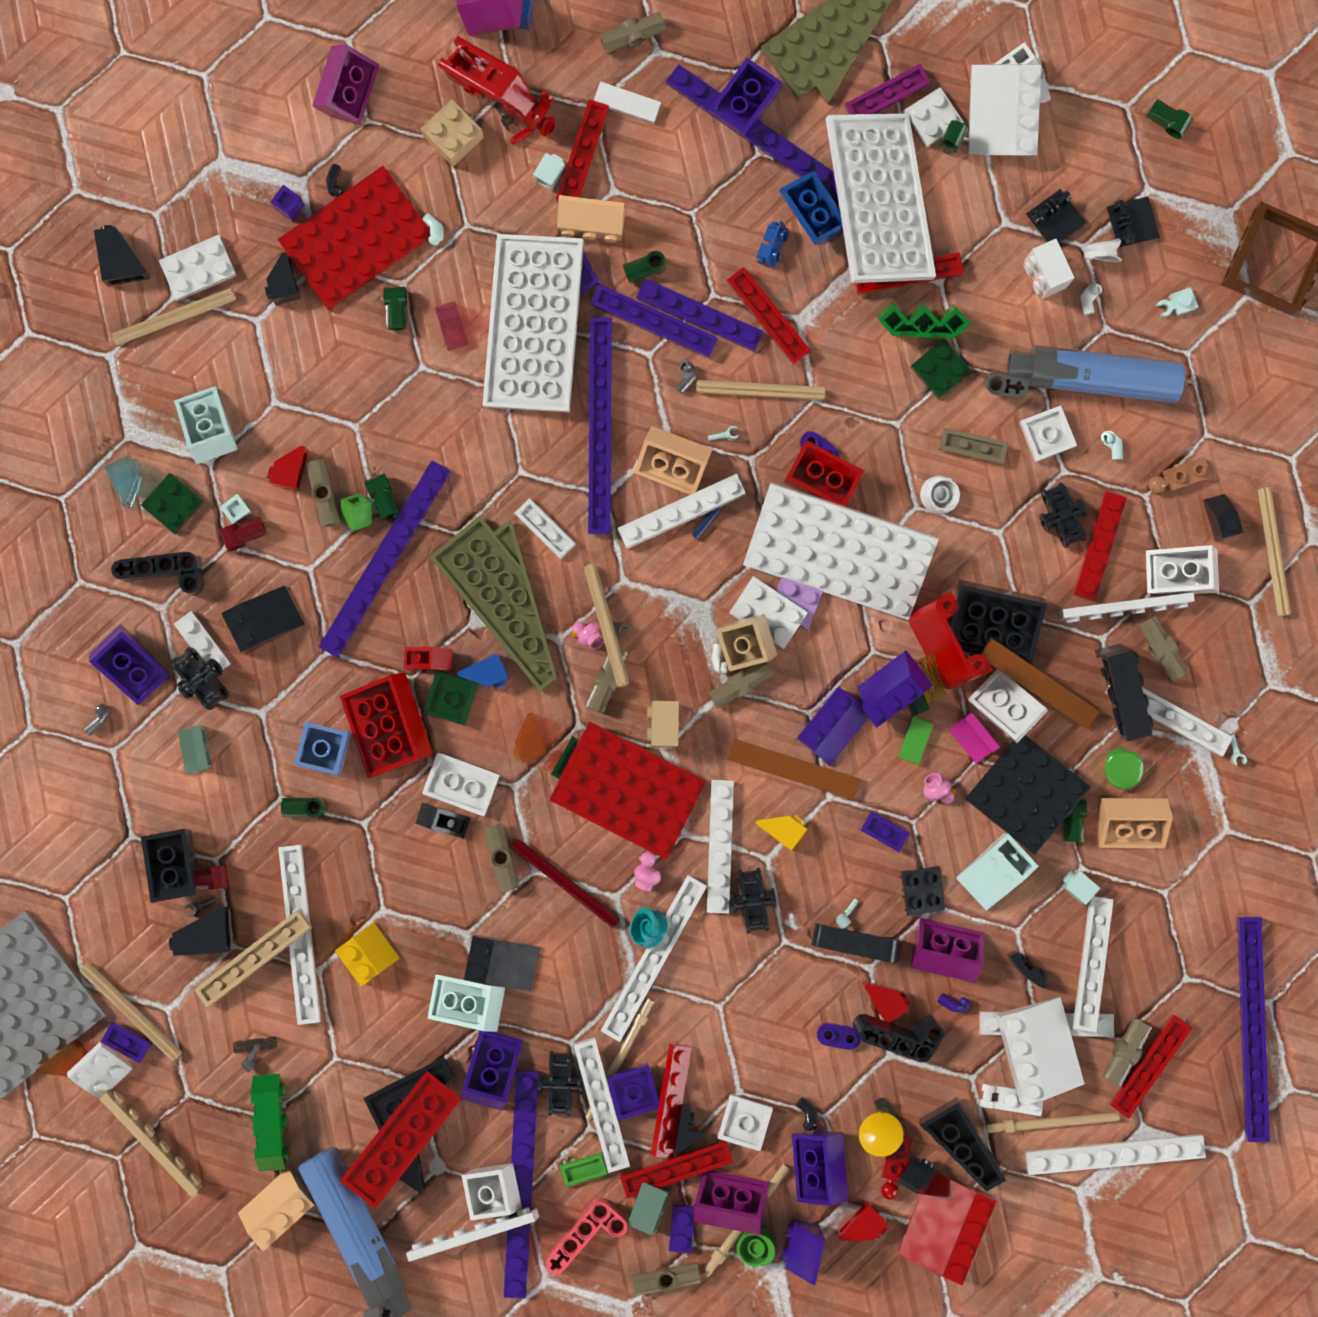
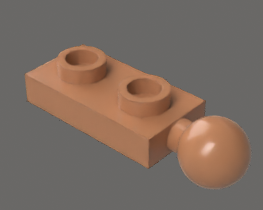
M1205 457L1163 471L1164 478L1161 476L1152 477L1148 486L1153 493L1163 492L1166 486H1168L1169 492L1209 479L1212 475Z

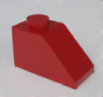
M300 446L274 461L273 467L270 466L267 478L270 479L269 483L276 487L298 492L309 450L305 446Z
M405 647L403 669L452 671L453 649Z
M868 981L862 983L884 1021L891 1022L910 1011L907 1007L910 1002L904 992L899 993L894 988Z
M866 1201L836 1234L841 1241H873L876 1237L880 1238L886 1233L889 1224Z

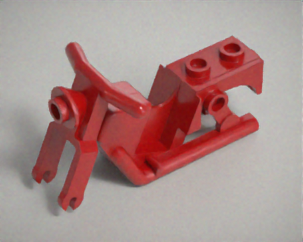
M459 36L455 38L453 42L458 48L447 60L441 58L438 62V67L444 70L450 80L462 86L471 96L475 94L480 101L486 94L490 103L495 99L503 104L504 111L520 122L527 123V127L511 137V144L516 145L532 135L537 127L543 137L548 134L550 135L554 131L556 126L554 117H545L554 100L549 92L543 91L541 93L539 103L536 98L532 97L529 87L514 66L508 65ZM460 49L464 50V52H465L469 57H467Z

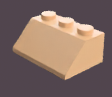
M559 195L557 231L561 236L573 238L574 235L583 236L586 240L602 238L610 243H616L617 240L622 241L625 203Z
M651 426L644 440L634 473L691 495L697 492L712 449Z
M1102 798L1098 813L1099 848L1165 849L1173 819L1168 799Z
M288 1167L240 1210L238 1214L248 1235L264 1251L312 1208L315 1202L307 1186Z

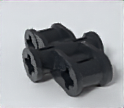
M1062 482L1051 489L1041 490L1042 500L1048 510L1047 514H1039L1040 523L1044 531L1049 532L1051 528L1055 527L1064 548H1068L1069 544L1079 540L1085 541V531L1078 519L1080 516L1086 517L1088 515L1083 500L1078 498L1076 502L1072 503L1068 491Z
M192 647L185 649V653L180 657L172 659V667L183 679L178 682L177 687L185 698L189 699L195 695L207 710L214 709L218 702L228 699V690L217 678L223 674V669L215 659H209L205 662L198 651Z
M760 867L753 871L742 872V870H738L741 895L730 894L732 913L744 910L747 934L757 930L769 931L765 907L772 906L777 908L774 888H770V891H763Z
M550 1051V1076L538 1073V1093L549 1091L548 1116L566 1114L567 1117H571V1092L583 1093V1079L581 1074L579 1076H571L572 1051L568 1053H554V1051Z

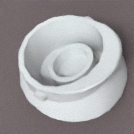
M1119 238L1084 245L1081 248L1084 252V259H1096L1106 262L1122 261L1117 256V249L1121 243Z
M933 476L923 484L920 498L923 505L929 511L944 514L952 511L959 503L960 491L957 484L951 478Z

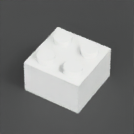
M1057 239L1033 248L1024 260V269L1028 275H1031L1034 281V291L1037 295L1040 294L1042 299L1065 290L1074 279Z
M513 1163L476 1168L462 1175L470 1220L511 1215L522 1208Z

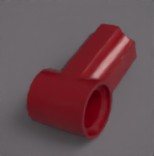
M261 517L251 519L239 525L232 524L219 530L228 552L240 549L246 545L245 543L267 535Z
M227 865L195 870L196 890L228 888Z

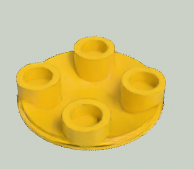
M877 1112L869 1115L862 1122L859 1129V1140L864 1150L876 1158L886 1157L896 1152L904 1141L903 1129L900 1122L893 1115Z

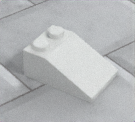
M1213 545L1146 551L1147 594H1185L1192 592L1194 594L1219 592L1218 552Z

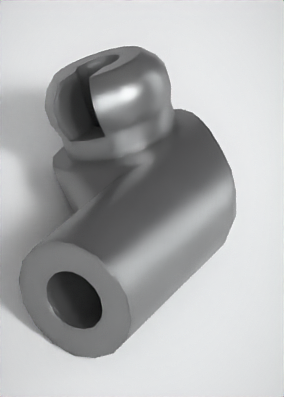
M688 360L680 364L682 380L675 387L682 394L696 380L695 367Z
M102 703L95 708V712L98 715L84 727V731L88 735H93L109 717L110 709Z

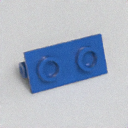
M772 221L768 225L763 240L770 243L769 245L761 243L756 256L758 258L757 263L765 265L767 262L772 269L780 260L783 243L788 239V228L782 221L779 223Z

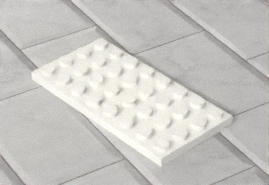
M909 114L828 115L826 117V126L851 282L933 280L936 277Z
M497 234L483 407L570 413L584 240L582 238Z
M771 482L743 565L778 577H785L823 590L825 593L909 620L939 539L938 537Z

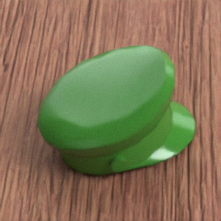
M1124 748L1113 749L1107 755L1104 769L1110 784L1117 789L1126 790L1133 788L1139 783L1144 771L1141 758L1136 753Z
M762 1227L760 1235L743 1232L737 1239V1254L747 1265L753 1268L770 1264L775 1258L776 1239L769 1230Z

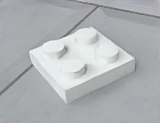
M941 87L906 108L903 112L904 114H909L911 125L927 148L942 139L951 120L964 123Z
M1061 405L1019 422L1035 462L1077 446Z
M99 1042L67 1072V1076L77 1085L100 1099L133 1068L129 1062Z
M730 1094L717 1138L761 1151L773 1107Z

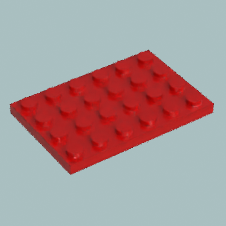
M381 166L277 240L329 311L427 242L431 235L430 229L385 167Z
M588 721L549 801L667 860L706 781Z

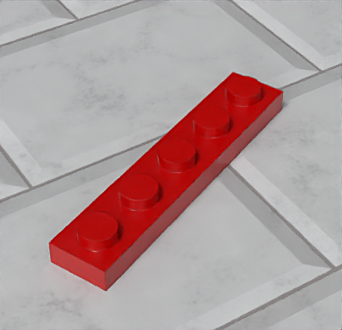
M591 99L588 100L556 197L557 203L559 195L581 197L609 111V105Z
M960 252L933 257L936 277L933 280L855 283L857 295L961 276L964 274Z
M742 267L727 279L729 286L793 366L811 352L745 267Z
M1109 491L1104 492L1073 595L1091 601L1096 600L1127 497Z
M1172 1014L1109 1105L1130 1119L1193 1028Z
M669 1044L650 1154L654 1157L673 1158L692 1051V1047L688 1045Z
M723 1140L620 1175V1179L628 1199L639 1194L641 1185L644 1182L660 1188L733 1163L727 1142Z

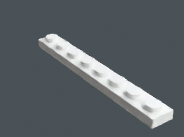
M302 845L278 847L286 918L300 909L310 922ZM310 929L289 945L298 1025L321 1022L312 933Z
M687 875L665 914L668 927L663 940L653 948H646L605 1021L601 1032L619 1042L621 1041L707 885Z
M1202 1134L1025 1151L1028 1175L1206 1158Z

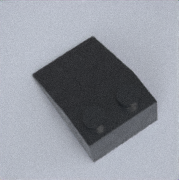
M286 586L252 598L221 613L240 652L243 654H248L305 625Z
M184 828L142 836L141 842L150 902L156 903L196 895L195 851L192 831Z
M474 934L464 980L531 991L540 947Z

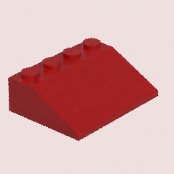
M405 672L388 675L340 695L368 779L433 756Z
M938 1173L926 1194L920 1195L897 1254L963 1286L997 1201L992 1195Z

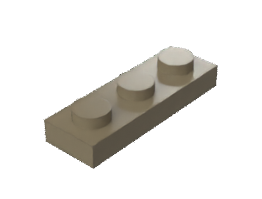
M944 428L939 451L1003 465L1008 442Z

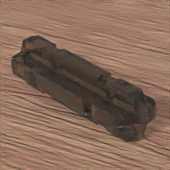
M275 1036L233 1043L235 1054L245 1051L252 1052L255 1044H260L258 1051H263L266 1048L271 1050L278 1047V1041Z

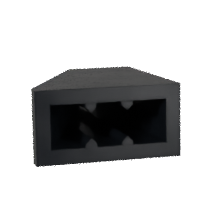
M104 225L100 229L94 230L101 279L107 286L150 279L149 273L116 227Z
M229 906L218 908L172 933V937L169 939V949L173 951V956L231 951Z

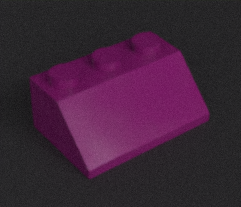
M457 0V9L470 36L520 27L523 0Z
M347 44L331 46L312 107L328 116L360 125L380 64Z
M920 918L912 950L911 968L976 983L983 968L985 933Z
M711 1170L704 1172L694 1204V1222L760 1235L765 1217L770 1182Z

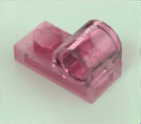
M453 301L434 307L448 351L469 345L456 302Z

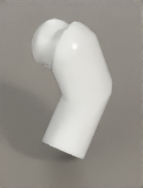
M1097 283L1087 286L1081 294L1080 299L1084 315L1095 313L1093 301L1102 292V287Z
M713 644L712 663L714 671L718 674L721 672L727 673V663L722 662L723 650L721 644Z

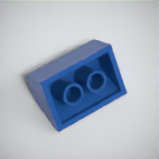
M814 171L779 190L814 245H825L843 234L840 209Z

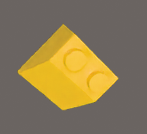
M375 922L335 950L361 987L400 959Z

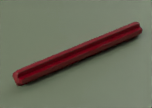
M520 839L515 840L511 846L515 852L610 927L614 928L620 920L619 917Z

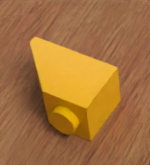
M796 815L793 818L791 816L760 819L755 822L756 825L791 851L807 831L804 827L805 822Z

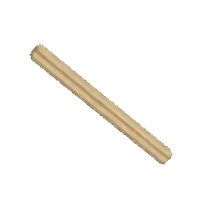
M227 289L112 333L113 342L116 345L123 344L235 301V293L232 289Z
M698 380L696 383L697 393L824 400L825 398L824 387Z
M1266 487L1258 490L1277 615L1286 616L1291 613L1272 492L1271 488Z
M589 564L584 567L615 681L618 687H625L630 682L597 566Z
M86 963L81 968L80 973L170 1060L175 1061L181 1056L182 1051L91 963Z

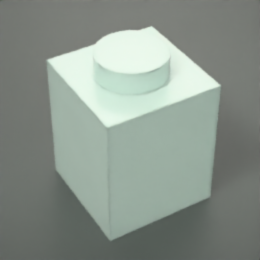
M545 153L533 173L534 182L553 192L565 172L563 159L555 154L551 156Z
M1079 870L1070 871L1064 877L1063 881L1065 883L1061 886L1084 905H1087L1100 889Z

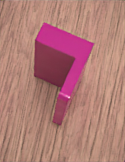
M968 713L949 729L950 733L975 763H978L989 753H993L999 748V745L973 713Z

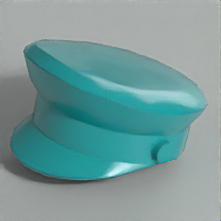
M647 907L639 909L630 923L629 933L631 939L643 948L650 949L655 947L663 940L667 932V918L664 913L656 909L651 910Z

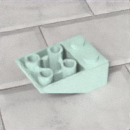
M1003 833L962 871L956 879L987 911L1023 882L1039 866L1008 833Z

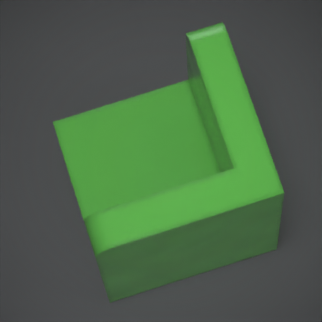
M359 493L341 499L342 523L353 531L370 526L372 524V502Z

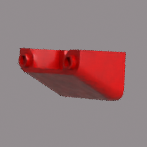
M952 591L915 610L909 618L910 627L942 687L949 690L958 688L993 671L986 657L976 654L966 658L946 619L954 615L958 609L957 600Z

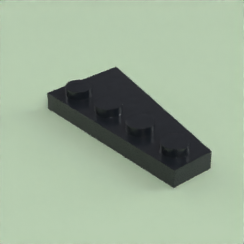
M444 1056L363 1098L379 1130L426 1071L444 1085L454 1077Z

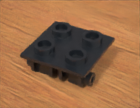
M1059 189L1026 213L1046 242L1057 239L1058 243H1060L1086 224L1085 220L1069 199L1072 197L1068 191L1063 192Z
M1148 196L1127 202L1119 200L1115 202V205L1107 206L1114 237L1121 240L1118 248L1159 238Z
M939 866L901 871L902 875L900 878H902V885L904 887L902 891H904L903 898H905L906 907L904 911H907V916L945 910Z

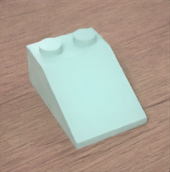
M216 386L174 400L188 449L196 464L238 450Z
M436 974L427 1019L481 1031L497 1032L505 987L486 985Z

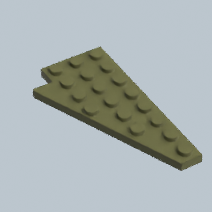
M826 0L761 46L760 50L797 100H800L816 89L826 104H828L892 0Z
M479 516L429 557L536 688L542 692L557 679V675L513 523L509 519L493 532L484 519Z

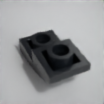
M1013 950L1007 954L1013 966L1026 979L1043 989L1048 987L1045 983L1047 977L1041 968L1037 969L1033 965L1027 968L1026 966L1029 964L1022 953L1019 954Z

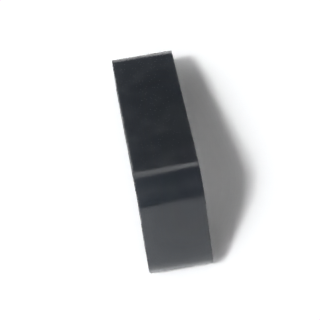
M191 552L121 559L115 561L111 567L112 575L126 582L178 576L180 588L190 595H197L204 588L201 560ZM192 557L194 560L193 566L186 568V559ZM171 560V568L165 571L163 569L164 562ZM149 563V571L143 574L141 571L142 565ZM124 567L134 570V572L125 571L124 575L120 573L121 570H124ZM195 579V588L189 590L187 587L188 581Z
M815 923L811 946L891 963H899L903 940Z
M859 1014L852 1022L854 1030L863 1042L922 1063L932 1058L944 1037L943 1028L931 1015L922 1017L913 1031L867 1014Z

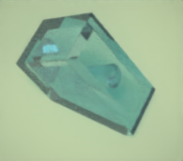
M127 455L104 466L121 505L129 509L134 503L142 481L140 474L142 468L137 459L134 460Z

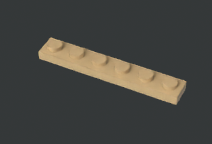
M300 909L296 910L194 989L207 1008L212 1006L309 931L312 925Z
M110 1090L99 1099L191 1197L203 1187L200 1184V1178L185 1168V1162L170 1152L169 1145L163 1140L160 1141L154 1135V1129L139 1119L140 1115L133 1108H129L124 1103L125 1100L120 1093Z

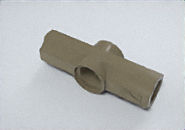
M657 12L641 19H628L620 27L600 34V40L607 54L625 46H638L646 38L666 31V26L662 14Z
M324 459L306 463L312 488L311 492L316 503L322 528L341 523ZM324 488L328 489V495L320 499L318 492Z
M1156 616L1138 625L1149 644L1150 654L1157 663L1161 664L1171 682L1189 673L1177 653V645L1169 635H1166Z
M621 650L625 664L629 653ZM607 656L603 667L600 668L597 674L594 689L586 705L587 708L604 714L612 693L617 688L609 656Z
M767 662L756 664L746 671L742 670L727 679V682L708 694L714 705L719 709L735 698H740L754 690L755 686L771 678L774 674Z
M503 824L485 827L484 832L500 892L519 888ZM499 851L507 855V861L504 864L498 863L495 859Z
M1133 1018L1124 1037L1118 1040L1113 1049V1057L1103 1074L1104 1078L1121 1087L1130 1068L1136 1065L1142 1054L1141 1048L1152 1027Z
M697 1262L675 1267L664 1266L656 1271L631 1275L635 1296L659 1291L669 1292L674 1288L701 1283ZM663 1275H670L672 1281L665 1284L661 1282L660 1278Z

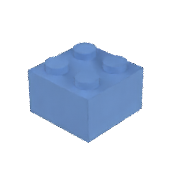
M305 722L294 765L341 776L352 733Z

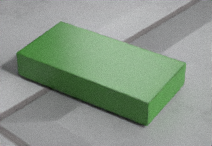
M912 716L897 758L919 765L934 724Z
M602 1152L559 1165L565 1188L608 1175Z

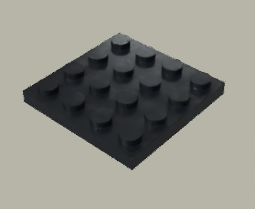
M1024 735L1018 743L1013 740L967 795L965 800L1035 856L1087 794L1091 786Z

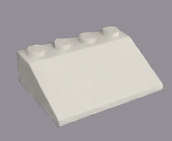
M1040 64L971 65L968 154L1037 155L1041 84Z
M1061 997L996 1014L1018 1098L1022 1104L1027 1105L1046 1100L1084 1085Z

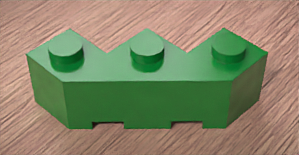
M893 302L876 315L877 319L892 336L955 338L971 324L954 304L938 318L931 313L924 303L919 305L907 317Z
M280 1074L254 1075L252 1077L251 1104L254 1103L252 1124L253 1136H256L257 1147L254 1148V1156L259 1172L286 1169V1161L290 1160V1147L286 1146L284 1140V1128H288V1115L284 1114L282 1109V1096H286V1084L281 1081Z

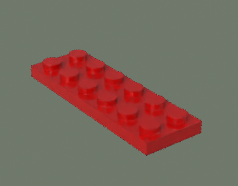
M426 1071L340 1181L376 1209L462 1099Z

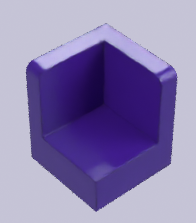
M282 185L270 201L276 211L292 222L305 206L302 198L284 185Z

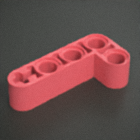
M605 1198L595 1199L549 1252L546 1260L547 1270L551 1274H561L601 1227L613 1237H622L627 1231L628 1222L625 1215ZM603 1205L607 1211L603 1215H598L594 1210L595 1207ZM615 1220H620L624 1226L616 1230L611 1224ZM586 1222L592 1226V1229L589 1232H583L580 1229V1225ZM574 1240L577 1243V1247L575 1249H568L565 1246V1242ZM562 1251L564 1255L561 1257L560 1265L558 1263L553 1265V1259L557 1260L561 1256Z

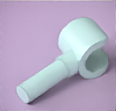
M730 426L726 432L709 435L708 440L727 438L729 441H734L739 435L731 436L730 430H736L738 427Z
M1230 735L1233 737L1231 740L1233 754L1230 756L1231 763L1237 766L1236 759L1240 756L1242 764H1246L1247 758L1240 753L1235 735Z
M854 899L849 907L837 916L836 923L840 928H845L851 923L847 916L851 914L858 904V900Z

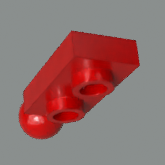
M903 1135L904 1141L899 1149L884 1158L881 1177L886 1178L887 1182L881 1186V1194L887 1200L895 1199L898 1195L899 1190L896 1181L900 1179L907 1169L913 1141L912 1137Z

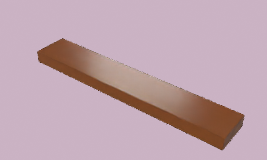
M993 638L990 639L979 654L986 657L989 664L1086 729L1089 728L1100 713L1097 708Z
M737 739L733 740L728 756L730 761L854 800L860 778Z

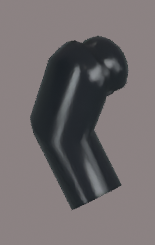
M337 164L331 165L326 176L327 190L332 197H338L343 193V187L337 185V178L341 171V167Z
M801 1097L796 1106L805 1113L803 1128L806 1131H812L819 1124L818 1112L813 1105Z

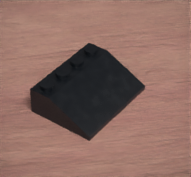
M959 579L954 596L957 600L958 609L950 617L949 625L963 652L979 655L990 639L993 638L1031 664L1047 608L1046 600L1042 597Z

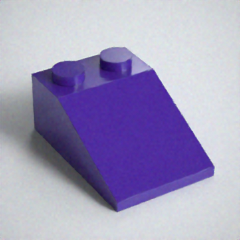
M746 58L709 111L745 135L780 93L782 81L749 58Z
M122 624L89 653V662L137 705L170 676L167 670Z
M480 1030L460 1098L503 1111L523 1040L492 1031Z
M793 1219L792 1225L788 1224L786 1238L789 1240L787 1247H783L781 1260L784 1261V1266L787 1270L810 1284L816 1285L825 1242L824 1235L819 1224Z

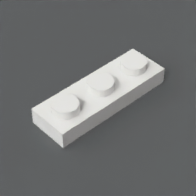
M190 611L174 623L189 646L196 649L205 662L209 659H215L223 670L231 665L228 658L193 611Z

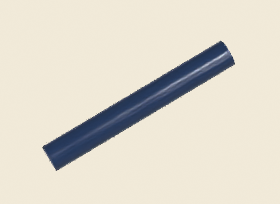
M727 504L710 511L691 535L698 540Z

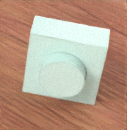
M238 494L220 506L232 524H237L252 513Z

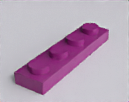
M918 64L845 103L844 107L849 115L876 114L929 86L931 81L922 65Z

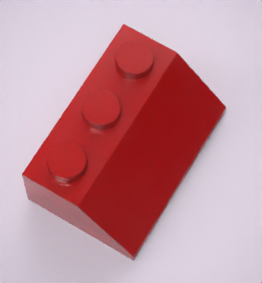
M806 440L784 483L803 493L846 507L865 470Z

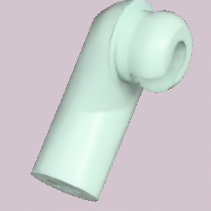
M427 213L423 217V221L430 228L431 236L428 240L432 245H438L444 238L443 225L431 214Z
M1111 431L1103 432L1101 434V441L1112 450V460H1123L1122 439Z

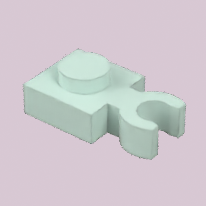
M1191 287L1170 294L1168 296L1170 301L1161 300L1156 304V307H1166V312L1162 313L1160 318L1167 317L1172 311L1175 312L1176 316L1198 308Z

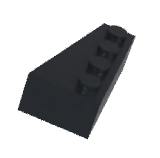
M1120 643L1095 650L1096 657H1101L1104 665L1103 668H1100L1102 677H1105L1106 682L1110 685L1108 690H1106L1111 703L1116 705V708H1113L1112 711L1120 737L1129 742L1153 735L1151 728L1154 724L1152 717L1147 712L1149 702L1142 690L1144 680L1142 674L1138 672L1139 658L1137 653Z
M958 1097L919 1119V1125L986 1192L1006 1181L1002 1169Z

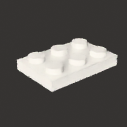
M219 235L159 260L177 301L237 276Z
M753 576L729 613L739 620L765 614L773 642L785 649L808 614V611Z
M998 669L968 699L969 703L1016 743L1047 712V709Z
M437 752L422 794L485 817L500 775Z

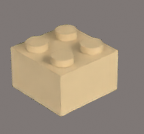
M452 99L420 128L423 137L452 167L484 138L482 129Z
M765 614L731 622L716 629L729 671L768 662L777 656Z
M652 701V706L647 707V720H652V728H647V742H651V747H678L679 701Z

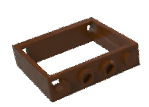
M1261 201L1252 212L1221 285L1293 316L1302 310L1307 301L1304 299L1305 295L1311 291L1315 284L1313 277L1315 273H1318V226ZM1263 218L1317 242L1291 303L1237 279Z

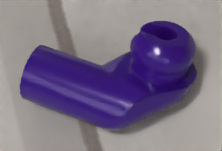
M944 993L941 994L937 1001L948 1010L959 1013L968 1012V1008L972 1004L965 997H962L958 1003Z

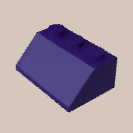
M905 650L858 686L863 711L877 728L923 695L933 684L907 650Z
M838 686L795 739L830 766L867 721L868 716L863 711L862 706Z
M819 1131L792 1134L797 1202L832 1206L848 1201L843 1132Z

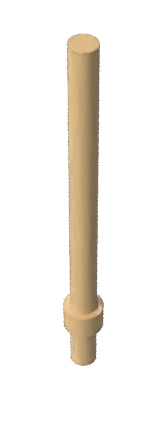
M647 997L640 1011L636 1012L633 1018L634 1023L606 1076L619 1071L642 1026H645L648 1020L647 1015L655 1002L654 1000ZM589 1107L585 1117L593 1120L591 1108Z
M1118 1112L1016 1122H1013V1120H1003V1123L986 1124V1132L1010 1134L1018 1130L1120 1121V1116Z
M782 1164L770 1180L768 1198L789 1172L790 1168L785 1164ZM733 1230L721 1247L713 1252L711 1255L712 1259L702 1271L705 1276L709 1278L716 1267L724 1262L727 1258L726 1254L743 1232Z

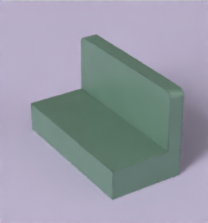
M199 725L191 727V729L179 731L178 735L185 773L191 774L213 769L205 726Z
M646 1182L642 1183L628 1225L649 1235L655 1234L672 1190L666 1187L657 1188Z

